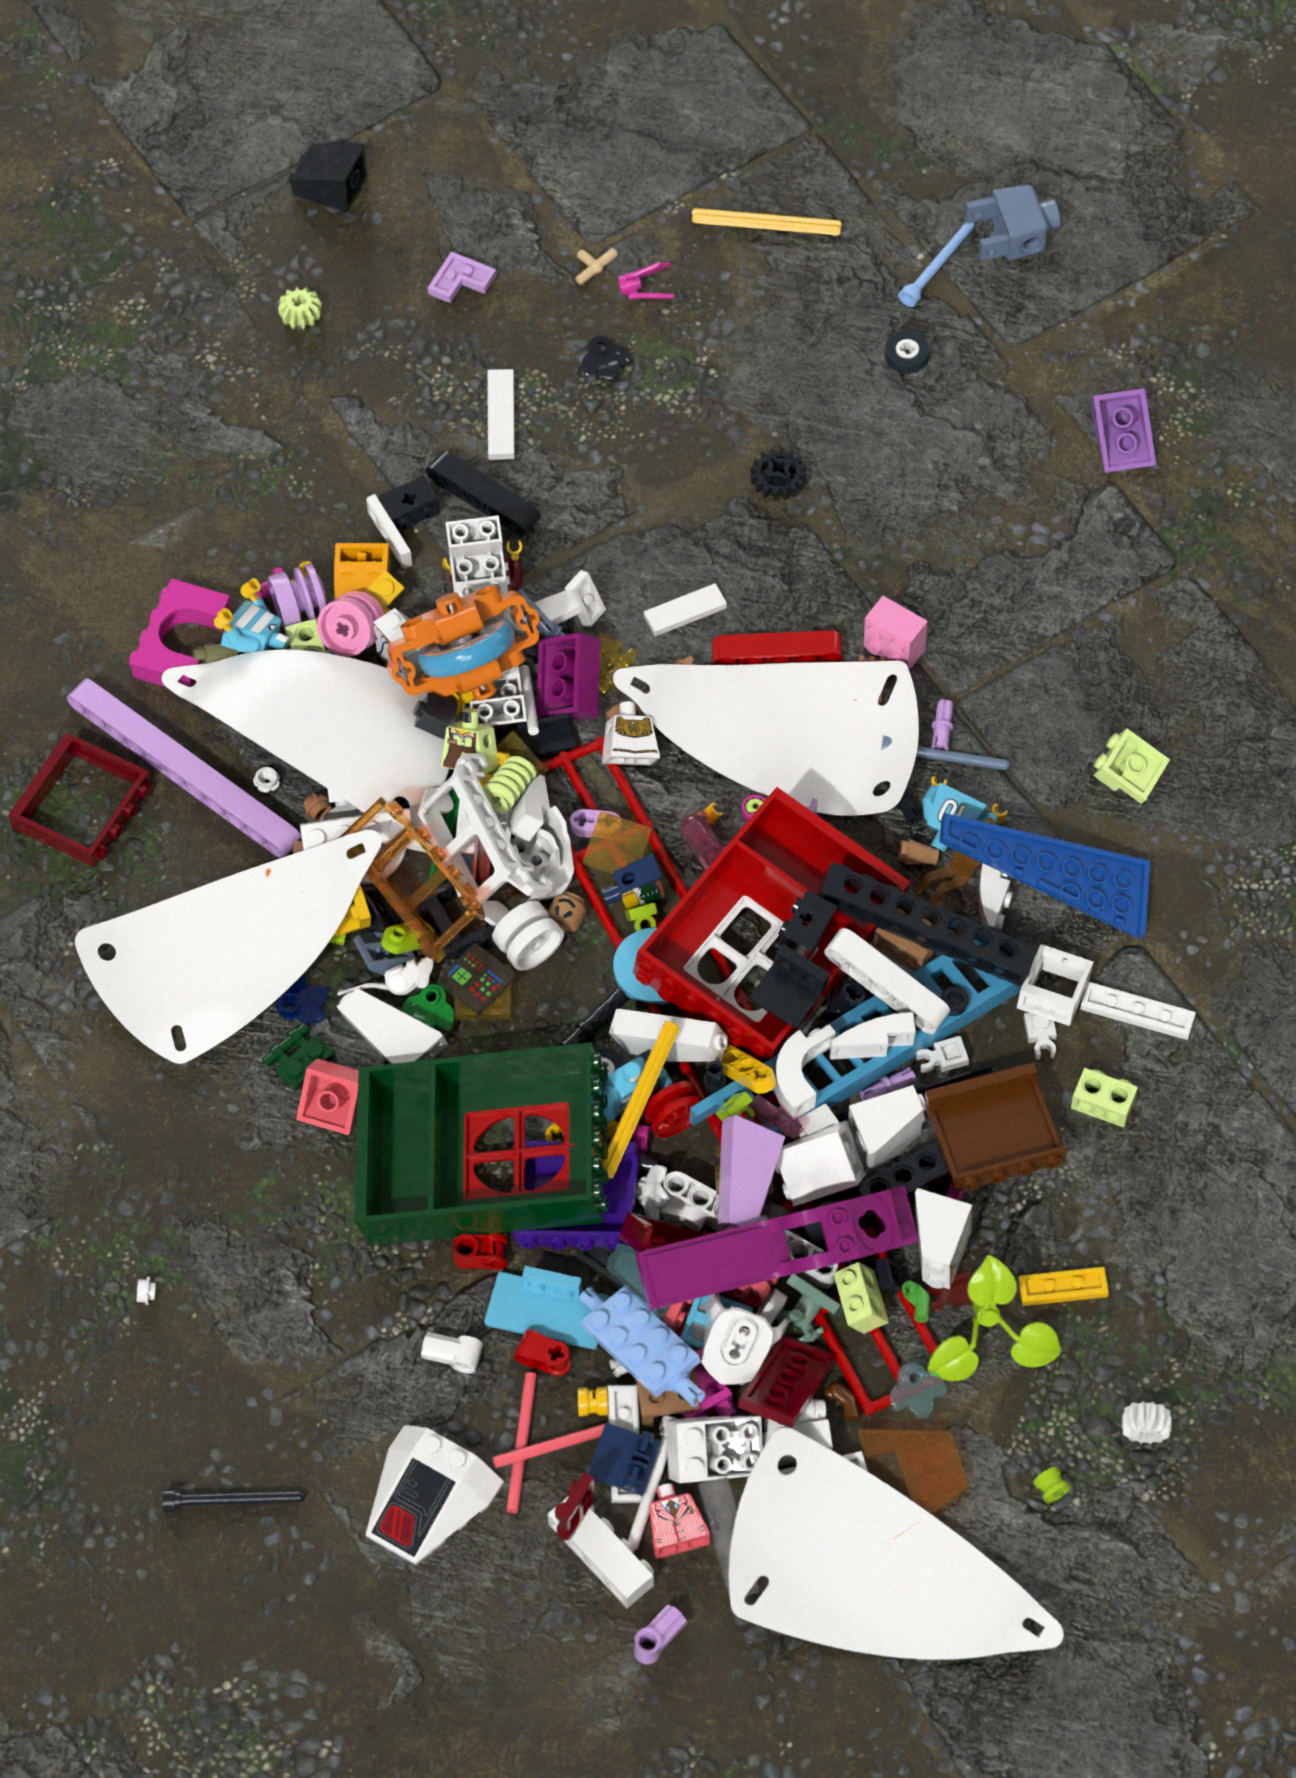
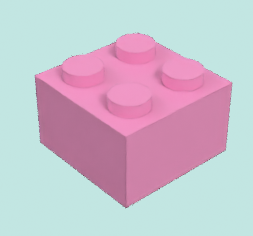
M882 596L865 617L864 647L870 653L884 657L888 661H902L910 670L926 649L928 621L887 597Z

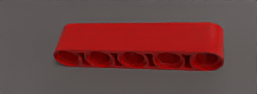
M830 630L720 635L714 637L711 641L712 665L842 662L843 660L841 634Z

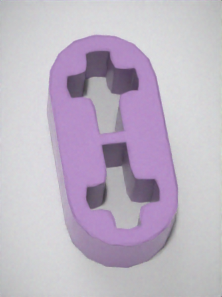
M579 809L574 811L570 817L571 831L579 837L614 839L622 831L621 818L615 812ZM581 820H586L584 826H579ZM608 822H613L611 829L606 828Z

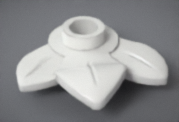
M661 1165L651 1167L648 1175L642 1177L637 1183L636 1198L643 1205L646 1216L655 1220H659V1208L669 1201L668 1194L661 1186L667 1168Z

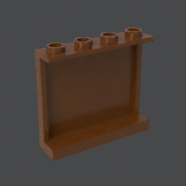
M1034 1062L925 1091L926 1111L956 1192L961 1190L972 1191L980 1185L991 1182L994 1184L1001 1183L1010 1177L1017 1175L1028 1176L1036 1170L1044 1168L1054 1169L1062 1163H1066L1067 1147L1066 1145L1062 1146L1037 1083L1038 1072Z

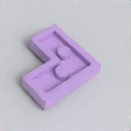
M451 252L428 286V294L451 303L462 285L485 294L496 277V269Z

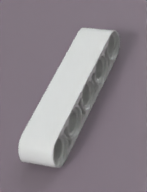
M846 928L839 929L826 947L824 953L831 962L898 1013L913 1012L914 1024L923 1032L934 1034L950 1012L948 1005L851 930Z

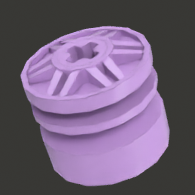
M311 563L304 565L305 578H303L298 567L294 568L295 581L290 582L285 572L267 577L273 604L278 617L282 621L281 625L284 630L285 626L301 623L300 612L304 611L308 619L312 620L315 619L313 608H316L319 615L326 606L327 598L322 581Z

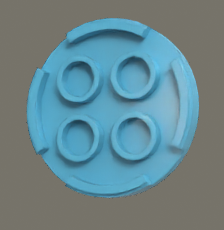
M646 928L636 931L623 940L615 953L613 969L616 983L627 997L636 1002L641 1001L658 1005L672 1003L671 1001H664L656 990L649 985L641 984L635 978L633 969L637 951L657 928Z

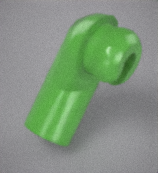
M906 1281L902 1285V1292L904 1297L915 1307L914 1320L920 1323L927 1322L929 1320V1294L914 1281Z

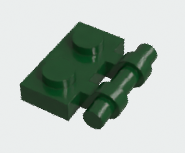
M301 1023L296 1029H290L286 1033L287 1037L278 1045H272L268 1049L269 1053L262 1058V1061L268 1067L276 1061L280 1064L275 1070L276 1076L294 1092H297L303 1086L306 1069L316 1059L330 1062L336 1056L335 1051L316 1034L308 1041L303 1038L310 1031L305 1023ZM293 1045L297 1046L299 1049L293 1055L288 1057L285 1054Z

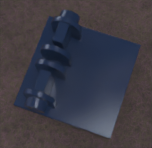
M605 1422L588 1475L594 1477L595 1481L643 1496L661 1441L653 1439L654 1435L650 1432L643 1431L642 1434Z

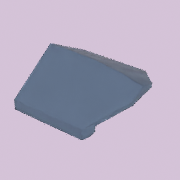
M372 931L357 935L354 942L369 970L385 976V971L400 964L405 966L407 961L416 959L413 951L401 954H393L386 951L381 944L384 932Z

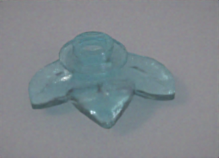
M907 1363L900 1368L898 1383L891 1390L890 1401L894 1411H900L908 1406L914 1415L926 1419L933 1409V1397L944 1396L946 1394V1386L938 1374L926 1372L917 1363ZM912 1373H916L917 1378L911 1383L909 1377Z

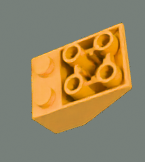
M336 543L334 600L347 592H365L384 570L390 574L388 543Z

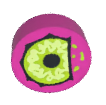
M760 795L746 797L741 807L743 818L748 821L766 799Z

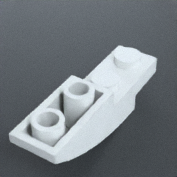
M982 864L979 887V908L982 925L1001 930L1005 915L1002 914L1003 908H1009L1013 892L1009 891L1010 880H1007L1008 875Z

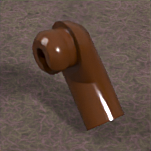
M832 1383L825 1388L824 1395L828 1401L834 1402L837 1400L842 1404L846 1421H856L860 1418L856 1397L853 1392L841 1383Z

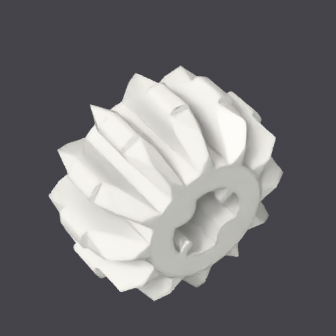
M1142 1401L1139 1404L1131 1403L1130 1406L1124 1408L1122 1429L1123 1435L1129 1437V1440L1139 1441L1140 1444L1145 1442L1151 1445L1152 1442L1161 1443L1163 1439L1169 1438L1172 1418L1170 1410L1166 1409L1164 1405Z

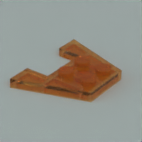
M857 1430L866 1460L895 1452L910 1500L931 1515L969 1489L951 1431Z

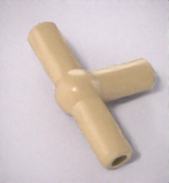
M611 248L599 259H595L585 250H580L577 253V257L589 267L576 277V282L579 285H583L592 276L602 272L603 268L618 256L617 251Z

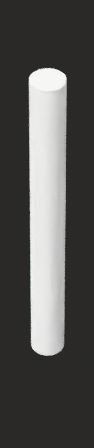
M522 665L519 668L522 694L524 696L528 733L536 735L539 732L530 669L527 665Z

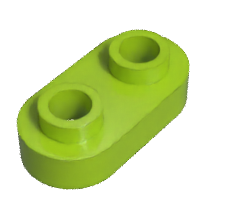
M412 921L390 926L385 929L381 944L386 951L393 954L427 948L433 940L434 929L424 921Z

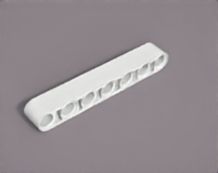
M678 1171L671 1172L664 1178L663 1189L668 1194L669 1201L694 1206L705 1214L707 1220L704 1225L717 1232L726 1230V1228L718 1225L719 1193ZM678 1186L681 1187L682 1190L679 1192L671 1191L670 1188ZM704 1200L707 1203L705 1205H697L694 1202ZM760 1215L758 1222L765 1221L768 1219ZM783 1230L791 1260L795 1259L793 1256L796 1254L810 1256L824 1252L823 1249L792 1232ZM838 1264L822 1267L831 1270L827 1274L820 1273L818 1269L796 1274L817 1287L829 1288L836 1282L834 1273L838 1271Z

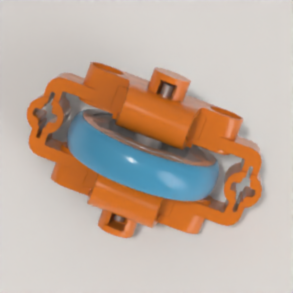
M496 585L485 587L460 598L457 592L446 594L436 600L438 608L412 618L400 626L404 637L394 640L388 645L387 652L390 660L387 664V670L394 681L399 683L406 693L412 696L426 691L427 694L430 692L444 698L455 692L465 694L471 691L474 700L486 699L497 692L493 681L504 677L502 672L522 664L526 660L522 650L537 643L539 633L536 627L540 620L539 614L526 602L520 593L509 591L500 595ZM510 606H513L510 613L512 621L524 631L523 634L515 636L514 629L506 618L496 616ZM522 608L528 613L526 615L527 624L522 620L524 613ZM420 648L418 662L424 674L420 678L413 680L416 673L415 667L402 653ZM398 661L404 666V668H403V671H404L403 675H404L405 679L402 677L401 674L398 673V672H399V663H398Z

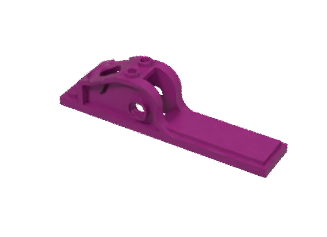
M905 1186L634 1254L648 1310H653L787 1275L850 1261L919 1241ZM867 1210L874 1212L879 1231L877 1238L869 1237L859 1226L858 1220ZM821 1222L828 1251L791 1260L783 1230Z

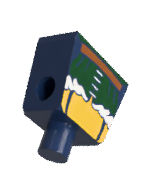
M653 854L616 870L613 875L617 884L602 890L607 905L623 900L626 909L650 902L657 904L670 900Z

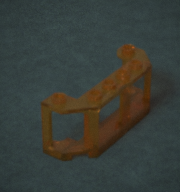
M380 797L340 837L361 830L383 808L397 822L404 826L403 830L375 856L365 874L418 938L417 942L420 944L418 947L424 955L439 963L446 956L444 946L473 918H478L482 921L486 918L483 907L476 899L477 891L469 883L466 882L464 884L460 879L463 876L462 873L453 864L449 865L444 860L447 857L445 852L439 846H433L430 843L431 835L423 827L417 828L403 814L405 811L396 801L392 800L389 802ZM415 838L439 867V870L413 895L405 898L387 876L384 868ZM358 845L347 850L352 859L365 853ZM448 878L461 894L459 900L468 911L438 938L417 913V907Z

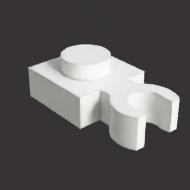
M1024 1013L1023 1019L1028 1043L1036 1042L1034 1048L1035 1058L1037 1060L1040 1059L1041 1049L1049 1050L1051 1058H1054L1056 1046L1051 1041L1056 1040L1057 1035L1054 1021L1032 1013Z
M961 1036L935 1042L933 1044L934 1051L921 1049L916 1052L917 1060L927 1059L929 1061L921 1065V1073H928L938 1065L942 1072L969 1065V1058Z

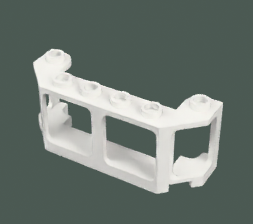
M464 753L457 760L453 775L439 788H427L424 791L417 814L463 905L490 925L497 926L509 911L498 901L486 900L505 882L511 883L527 896H532L526 902H539L553 889L547 878H543L540 882L532 879L530 874L534 871L533 868L522 867L479 783L485 775L483 772L478 771H483L488 766L484 755ZM452 788H454L470 820L469 825L454 839L441 813H449L453 809V801L448 793ZM475 835H478L495 869L494 874L479 888L459 851Z

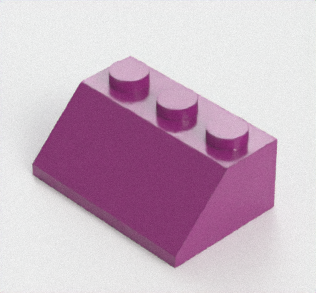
M582 633L539 639L536 707L538 719L569 713L573 721L598 718L600 639Z

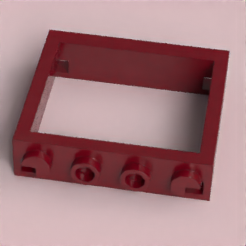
M66 732L8 814L12 829L95 868L99 861L104 860L108 855L109 847L114 839L117 840L121 836L127 820L135 816L138 804L151 792L152 783L149 771ZM74 757L133 784L90 848L31 820Z

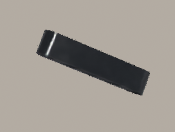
M446 450L441 451L425 468L426 474L433 482L486 516H499L500 525L518 536H525L541 519L540 512L531 503Z

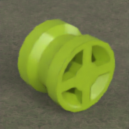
M1058 1467L1047 1469L1033 1481L1034 1486L1043 1492V1499L1046 1503H1052L1060 1499L1070 1490L1071 1486L1060 1477L1061 1471Z

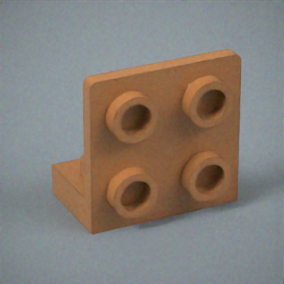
M896 908L900 914L906 915L902 909ZM922 919L926 925L932 926L927 919ZM877 928L875 931L872 946L914 971L919 968L921 969L934 952L880 928Z
M693 1368L689 1376L690 1380L697 1386L695 1370ZM635 1378L642 1429L654 1428V1417L698 1411L700 1409V1403L696 1398L694 1400L698 1405L692 1407L678 1392L664 1391L656 1398Z

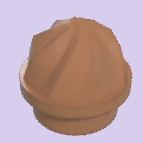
M313 793L304 801L305 813L309 818H313L314 821H320L332 809L329 805V799L320 793Z

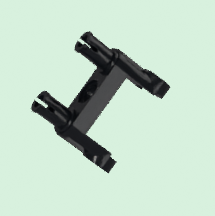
M449 876L441 886L419 895L416 902L396 910L399 922L402 921L401 924L415 921L423 916L425 918L428 917L442 944L422 952L421 957L423 959L428 955H433L434 966L447 959L457 960L481 947L484 950H489L497 946L492 938L496 926H483L460 937L442 907V904L458 897Z

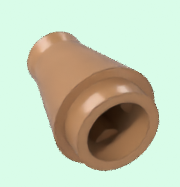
M908 838L907 841H900L897 861L903 862L904 865H936L939 849Z

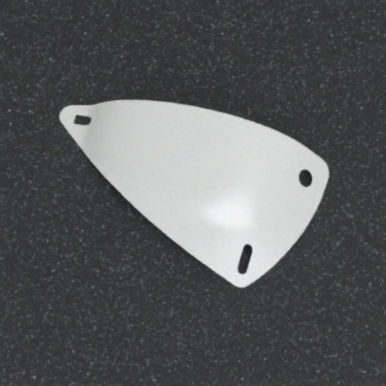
M902 661L754 665L657 664L621 668L613 675L616 687L634 700L645 715L651 718L652 723L673 743L720 774L766 796H769L778 787L807 807L810 806L812 798L818 799L817 812L840 816L867 815L886 812L895 807L901 800L909 782L918 748L919 720L913 681L907 665ZM894 674L897 676V682L887 704L880 706L878 699L887 678ZM634 677L649 685L650 691L648 694L630 685ZM883 735L890 737L892 743L887 748L881 750ZM883 781L890 782V788L885 794L881 796L873 795V790L879 783Z
M364 830L225 877L126 915L84 928L75 937V946L82 965L101 999L129 1032L148 1048L171 1062L177 1064L186 1063L218 1045L252 1021L275 1002L310 967L326 947L346 915L362 878L381 847V836L374 830ZM363 843L366 852L353 859H349L347 857V850ZM269 868L271 869V873L267 877L266 870ZM104 943L111 944L116 950V956L110 961L103 960L98 955V948ZM175 1025L182 1027L186 1042V1049L181 1052L175 1049L171 1034V1028Z
M781 1428L772 1434L748 1478L733 1528L729 1558V1593L731 1608L736 1616L762 1627L822 1645L867 1654L911 1659L975 1658L1008 1652L1054 1648L1062 1642L1063 1629L1058 1621L1002 1569L933 1515L880 1479L809 1437L791 1428ZM785 1455H792L797 1461L796 1469L789 1475H784L778 1470V1461ZM760 1576H766L769 1579L767 1588L754 1605H747L744 1601L746 1594ZM1031 1618L1045 1627L1039 1638L1023 1627L1024 1619Z

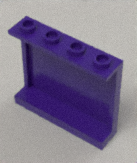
M525 1141V1146L558 1145L564 1141ZM636 1142L628 1143L614 1177L608 1178V1185L604 1186V1194L607 1195L609 1204L608 1212H604V1223L514 1231L513 1236L518 1246L526 1249H535L537 1246L550 1247L557 1250L564 1249L565 1247H577L582 1250H591L593 1247L601 1246L609 1250L629 1248L630 1246L625 1241L619 1240L627 1213H634L641 1156ZM557 1155L527 1159L525 1190L537 1189L553 1179L564 1165L565 1157Z

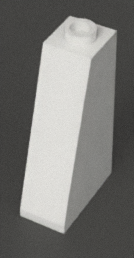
M358 988L353 992L347 993L337 1006L342 1016L389 1064L432 1060L448 1046L447 1041L439 1031Z
M616 1009L609 1034L632 1060L641 1056L647 1062L665 1021H671L679 1026V1032L665 1062L721 1061L724 1050H726L728 1045V1036L715 1022Z

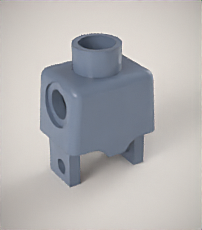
M1031 185L992 190V195L989 198L966 202L965 220L967 224L991 219L994 226L989 238L980 239L978 254L980 261L1005 256L1008 262L1043 252L1046 248L1047 231L1060 228V216L1055 200L1039 202L1035 189Z

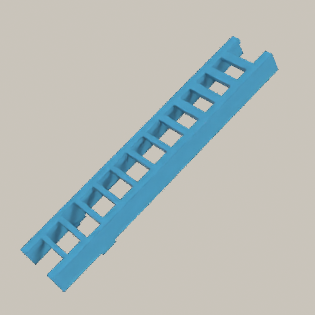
M974 940L977 946L983 947L979 941ZM945 955L939 956L921 969L919 968L911 973L910 976L941 999L943 991L934 979L945 973L955 987L961 988L967 993L969 1003L965 1013L960 1016L947 1015L934 1034H928L922 1030L916 1031L913 1045L892 1046L887 1049L886 1057H874L866 1063L860 1058H849L856 1069L843 1077L838 1074L823 1054L815 1057V1060L832 1079L833 1083L818 1091L803 1073L804 1078L817 1095L815 1107L798 1118L825 1103L831 1109L914 1058L917 1051L930 1048L935 1042L943 1040L1018 994L1023 984L1017 986L974 968L989 986L982 992L977 993L956 967L962 962ZM875 995L829 1024L836 1032V1038L878 1013L882 1017L894 1013L888 1004ZM778 1055L763 1063L773 1070L774 1075ZM736 1081L690 1108L689 1121L694 1126L716 1113L733 1094L747 1092L753 1099L749 1105L765 1124L762 1127L781 1134L785 1138L797 1130L798 1118L791 1121L788 1116H785L775 1123L754 1097L753 1091Z

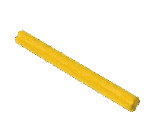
M694 208L692 213V221L700 224L840 235L841 232L840 220Z
M671 1021L664 1022L608 1146V1159L603 1160L604 1168L608 1172V1178L614 1177L679 1032V1026Z

